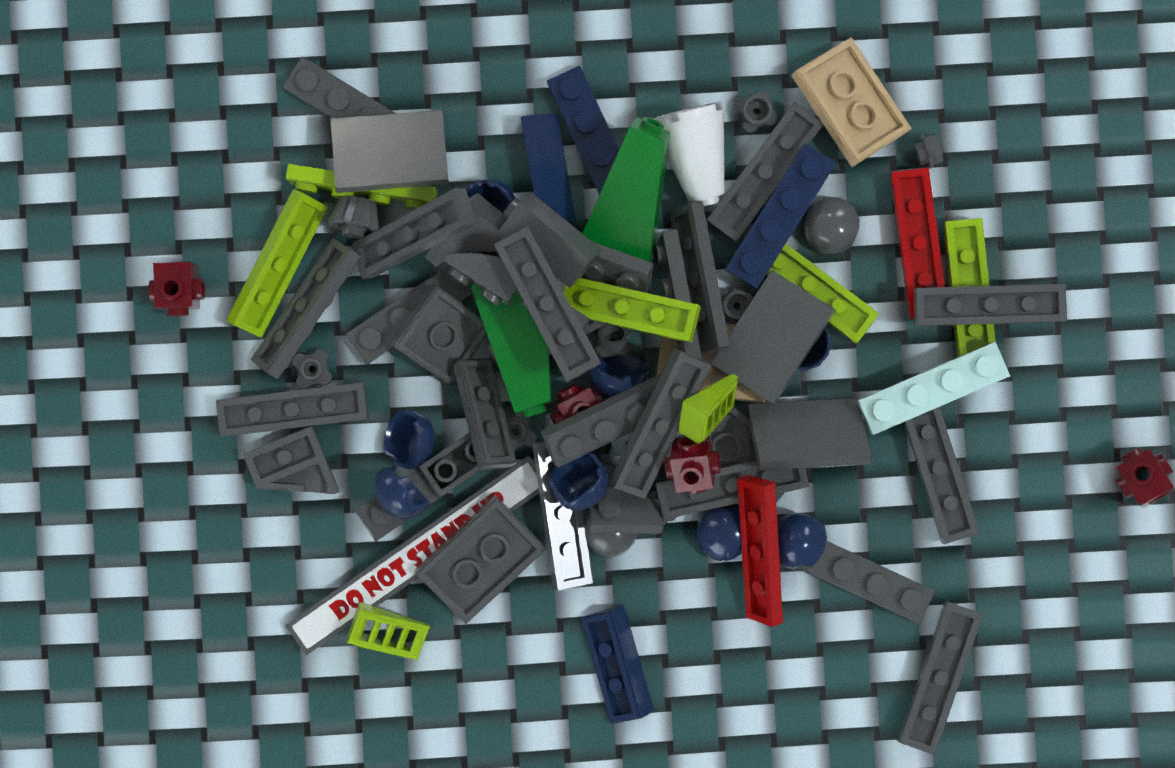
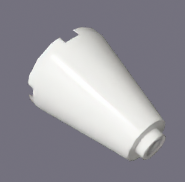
M722 101L705 104L706 106L692 107L652 118L662 123L663 129L670 132L667 159L688 201L703 202V206L718 203V195L725 193L724 108Z

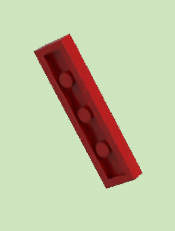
M929 167L890 173L909 319H914L913 289L945 287Z
M745 475L738 478L737 483L746 618L775 627L783 623L775 482Z

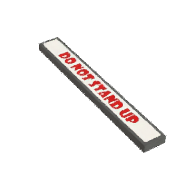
M527 456L286 624L285 626L305 655H308L350 626L359 602L377 607L416 580L418 576L414 570L495 494L512 512L538 495L539 487L536 466L531 457Z

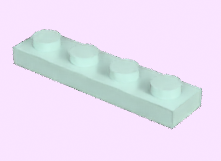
M992 342L856 402L870 434L875 435L1010 377V374L996 342Z

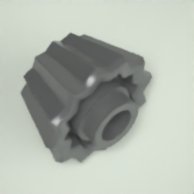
M341 197L328 220L331 227L342 231L341 235L352 239H363L364 235H369L380 229L377 205L374 201L363 197Z

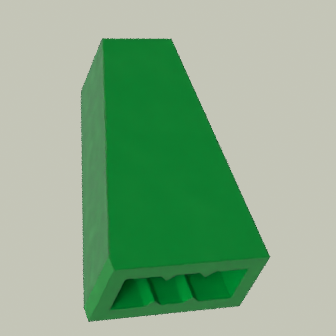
M636 117L629 127L582 234L594 243L652 263L670 132L664 130L663 124L649 117L640 119Z
M476 284L470 285L515 414L524 413L525 418H529L546 412L545 405L552 402L549 348L529 310L520 303L521 295L518 294L510 306L504 302L496 306L480 295L482 288Z

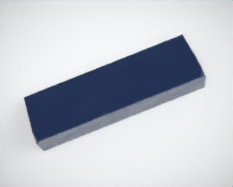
M558 115L522 116L521 122L534 195L568 223H574L576 218Z
M621 605L580 617L610 723L614 724L641 719L652 713L654 710L625 607Z

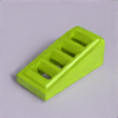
M731 374L683 400L679 432L698 444L703 442L734 407L739 377Z
M359 602L347 634V643L418 660L430 624ZM367 620L374 621L370 634L363 633ZM385 623L388 624L383 639L378 638L377 635L381 624ZM395 627H402L397 643L391 642ZM409 630H414L417 632L411 648L404 646Z

